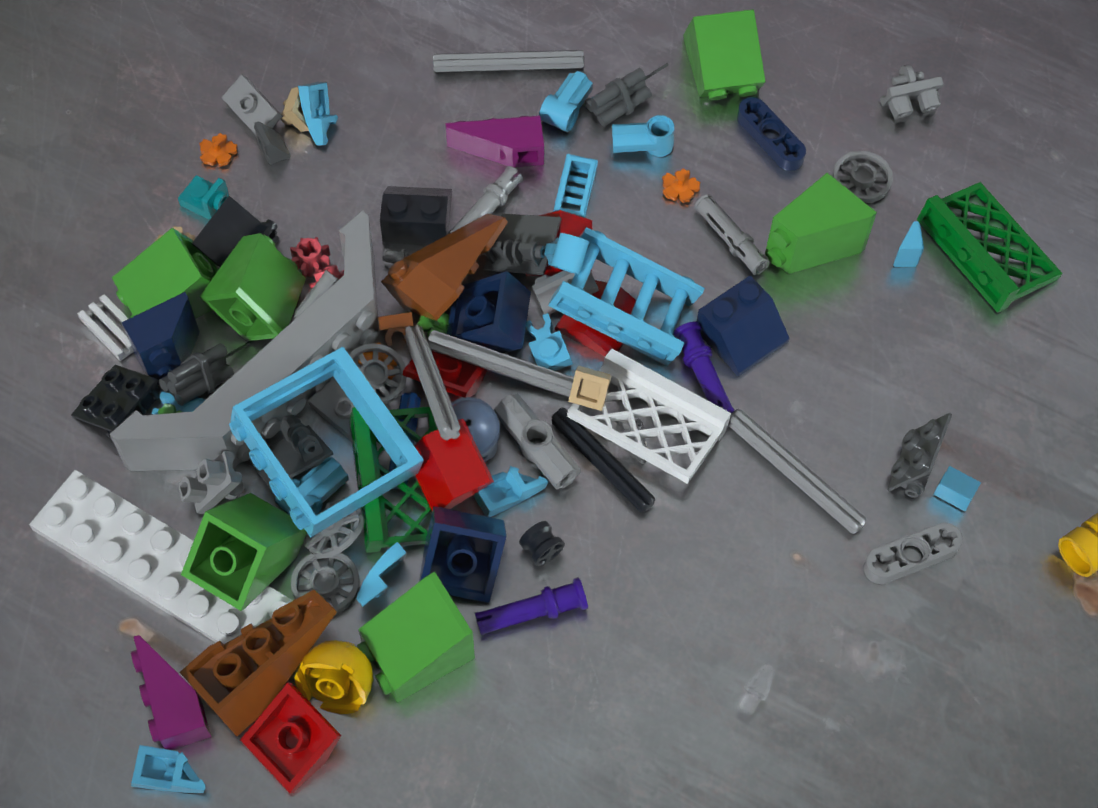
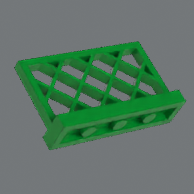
M981 182L944 198H940L938 195L928 198L917 218V221H919L997 313L1007 309L1012 301L1058 280L1063 274ZM977 195L984 202L985 207L970 203L969 197ZM949 207L962 210L961 217L956 216ZM968 212L984 216L983 223L967 219ZM990 218L999 220L1005 226V229L989 225ZM968 229L981 232V240L976 239ZM988 235L1004 239L1003 246L989 243ZM1010 241L1020 243L1025 248V252L1011 249ZM988 252L1001 255L1002 264L996 262ZM1009 258L1024 262V270L1008 266ZM1031 264L1042 267L1047 274L1040 275L1031 272ZM1009 276L1023 279V286L1018 287Z
M353 407L349 424L357 488L359 491L381 478V475H386L389 471L379 464L378 458L385 451L384 447L381 446L377 451L376 442L380 445L381 443L357 409ZM430 407L389 410L404 433L416 443L422 437L406 426L412 418L427 417L429 429L424 435L438 429ZM418 480L411 488L404 482L397 486L406 495L396 506L381 495L362 507L365 512L363 535L366 553L380 552L381 548L392 547L397 541L401 546L425 544L427 530L420 524L430 512L432 513V510L427 500L415 492L420 486ZM410 497L426 508L416 522L400 510ZM385 508L390 511V514L387 517ZM395 515L411 527L404 536L389 537L387 524ZM414 531H417L419 533L416 535H411Z

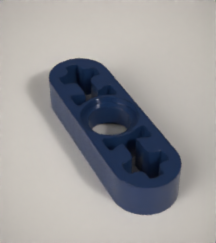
M748 97L742 100L737 114L739 124L779 167L787 171L799 169L804 163L806 155L805 145L761 99ZM773 129L780 136L768 138L763 134V131Z

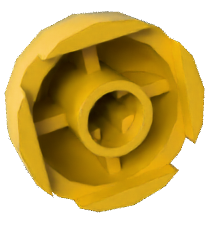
M331 640L324 641L309 650L304 656L294 679L297 689L308 701L313 696L323 702L320 706L321 709L338 714H351L357 712L361 704H365L372 688L373 673L371 662L354 644Z

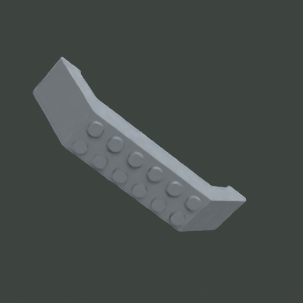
M362 210L339 230L344 258V276L193 412L142 415L136 410L110 433L111 439L127 469L130 471L197 470L198 464L204 459L215 460L224 451L234 452V469L241 462L250 459V449L244 440L238 441L230 429L229 423H231L233 406L341 347H344L348 354H350L357 347L372 344L376 341L379 334L375 262L369 215ZM331 378L251 421L262 438L265 440L275 436L280 430L282 419L288 415L298 414L304 408L306 401L316 392L320 391Z

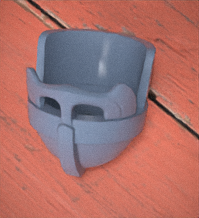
M466 397L453 401L451 404L457 419H464L465 422L469 421L472 423L467 427L484 462L492 459L497 452L500 437V423L495 411L489 404L477 398Z

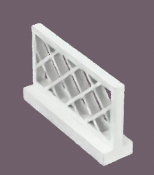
M611 348L605 356L604 364L599 371L611 374L610 383L616 385L619 391L607 393L605 402L622 400L625 411L608 414L604 404L601 411L602 415L589 416L580 411L583 407L582 405L573 403L568 410L567 417L688 484L715 443L719 442L726 433L731 413ZM638 397L647 402L649 408L631 410L628 399ZM669 414L677 419L678 424L662 427L658 415ZM651 416L655 428L638 430L635 418ZM628 420L631 431L619 433L612 429L611 422ZM698 430L709 436V438L705 442L692 443L688 431ZM682 433L685 445L668 447L665 435ZM658 436L661 448L650 450L642 445L641 439ZM688 453L691 464L686 470L673 463L671 455Z

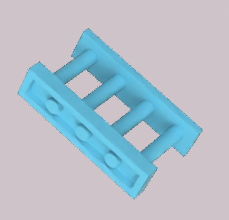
M586 227L579 236V238L589 241L579 275L575 273L571 284L565 281L560 284L552 295L548 306L668 366L681 353L684 345L683 341L675 338L673 335L684 304L690 307L703 294L705 288L696 284L691 278L681 276L607 238L603 233ZM596 259L613 267L601 299L583 290ZM625 274L643 283L631 315L613 305ZM655 289L672 297L660 330L643 320Z

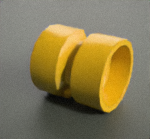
M1098 513L1083 522L1081 527H1076L1060 538L1058 542L1059 552L1063 560L1075 573L1083 577H1089L1098 571Z

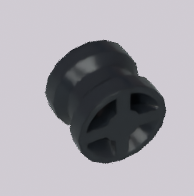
M541 521L529 528L519 540L521 547L532 553V561L537 566H542L553 560L565 546L564 541L560 537L553 535L552 526L547 521Z

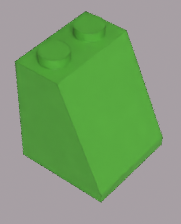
M754 9L692 18L683 34L699 98L709 97V100L715 101L726 98L727 94L739 93L740 97L757 94V90H760L766 81Z
M826 173L773 217L765 255L774 266L780 267L786 273L791 274L860 254L866 248L877 212L830 174Z
M171 228L115 274L112 279L118 288V291H116L118 298L132 312L130 318L185 292L196 319L213 311L199 296L219 270L218 265L191 244L193 240Z
M261 233L241 238L199 296L245 341L274 339L290 324L306 280L297 270L298 266L296 263L284 257L275 248L274 241Z
M252 493L246 494L205 511L181 575L242 611L297 558L307 532L305 529L299 530L287 513Z
M435 571L358 629L361 643L357 644V648L367 656L370 662L374 663L379 671L375 678L385 695L392 693L397 703L475 659L473 632Z

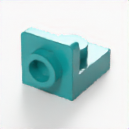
M196 175L178 197L180 206L210 220L229 196L226 181L218 178L213 184Z

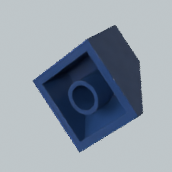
M508 271L463 285L465 289L451 306L447 335L500 353L523 348L531 291Z
M751 275L698 310L696 322L700 323L702 339L738 377L790 340L772 297Z
M185 292L121 322L139 364L147 376L158 379L157 386L161 378L167 376L168 372L179 367L182 362L191 356L200 333L189 298Z
M434 506L425 540L419 582L435 571L449 595L490 603L507 537L504 520Z

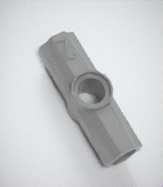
M518 393L514 395L509 394L501 399L500 403L494 408V411L499 421L521 446L523 456L528 461L536 464L556 490L559 488L564 489L573 483L574 479L580 474L581 468L553 436L550 424L539 419ZM534 438H540L544 440V442L540 444L531 443L530 440Z

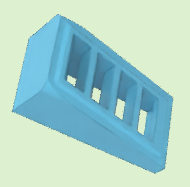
M571 154L566 155L553 212L562 210L585 218L598 168V160ZM571 171L587 174L588 177L573 176L570 173ZM568 181L586 185L585 189L567 185ZM565 192L583 195V198L567 197ZM562 203L581 206L580 211L561 208Z

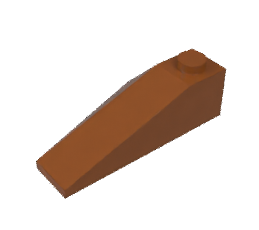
M487 213L396 262L390 267L388 275L381 283L404 310L437 321L465 289L461 283L467 273L474 274L479 267L476 262L480 254L491 249L508 221L505 217Z
M312 590L275 610L272 618L256 627L251 623L240 629L242 635L225 644L218 641L210 645L179 673L228 728L238 736L263 713L278 695L337 612L320 594Z

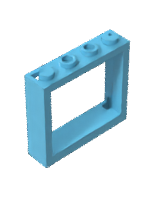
M344 347L335 350L232 407L231 423H229L233 435L240 442L244 440L250 449L249 456L254 466L259 471H265L271 480L269 485L274 495L279 500H285L291 509L289 512L292 521L299 530L305 529L310 538L418 474L424 461ZM333 376L397 468L322 513L315 515L251 421Z

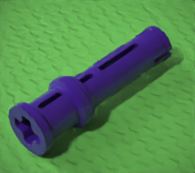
M693 321L679 326L674 330L673 335L684 342L682 347L684 353L683 362L689 368H693L706 399L719 407H723L724 410L730 413L735 412L711 362L713 351L711 347L705 345L701 337L700 323Z
M577 577L570 584L553 589L550 586L544 587L539 595L485 611L475 612V617L480 635L482 636L485 633L546 615L548 618L556 619L559 613L576 608L586 610L588 609V603L581 580Z

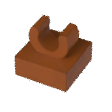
M412 312L378 317L380 330L389 329L385 335V341L388 346H392L391 337L394 332L400 331L405 336V327L414 326Z

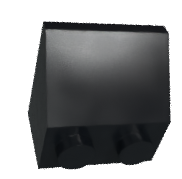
M388 186L383 192L380 213L382 242L429 245L448 235L452 189Z

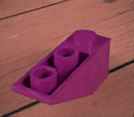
M520 116L504 119L491 118L479 121L445 123L447 147L514 168L544 165V140L540 116Z
M140 635L134 636L137 650L131 651V657L136 672L143 673L145 684L140 685L139 689L145 707L151 706L154 719L148 720V726L153 741H160L167 750H175L211 738L203 703L196 690Z

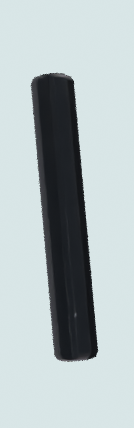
M562 407L552 415V424L639 512L644 513L654 505L655 497L583 425L567 417L568 410Z

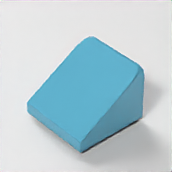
M919 221L913 222L900 245L893 264L894 267H916L924 250Z
M949 466L933 495L966 511L981 482Z

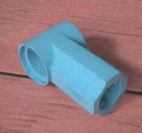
M579 71L569 73L555 95L549 94L545 98L539 112L541 121L565 132H569L573 128L578 118L580 107L593 90V83L586 74Z
M657 115L650 118L647 123L612 124L613 153L648 151L655 157L667 156L674 147L675 126L673 121L667 116Z
M560 233L559 238H556L555 241L546 243L544 254L548 260V265L579 275L589 241L573 235Z
M333 457L326 458L322 464L311 469L300 480L292 479L315 515H318L321 511L323 502L349 480L348 474ZM275 497V502L290 515L289 511L291 509L285 500H279Z

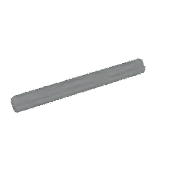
M582 50L442 53L433 55V69L435 72L581 69L584 67V52Z
M419 325L414 327L407 326L404 338L439 433L446 441L450 438L457 439L460 436V425L423 328Z
M436 330L432 331L427 341L432 351L567 397L570 396L574 377Z
M736 409L735 412L731 413L728 423L730 428L849 532L855 534L865 525L866 517L741 409Z

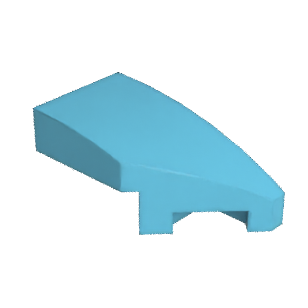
M315 82L298 86L301 107L309 132L316 145H326L329 140L326 134L330 124H336L338 120L337 115H330L327 82Z
M510 466L508 473L501 472L493 475L494 482L475 493L473 497L484 515L492 517L520 504L545 489L548 484L547 479L541 476L535 479L518 473V468Z
M398 541L381 556L363 581L356 600L362 607L366 606L375 597L379 598L386 592L388 586L381 578L404 560L407 552Z
M139 746L131 787L182 793H204V782L198 778L183 752L179 753L173 750Z

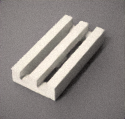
M104 294L99 297V303L95 304L92 302L88 305V311L81 310L77 314L89 330L121 362L133 353V349L128 337L103 311L107 309L121 325V322L128 318ZM95 316L126 346L124 349L121 350L92 320Z

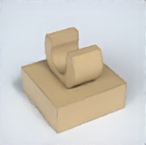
M298 87L291 88L288 99L283 102L284 109L280 113L283 117L280 120L285 125L294 124L300 132L309 131L301 107Z
M578 365L568 402L602 411L612 375Z

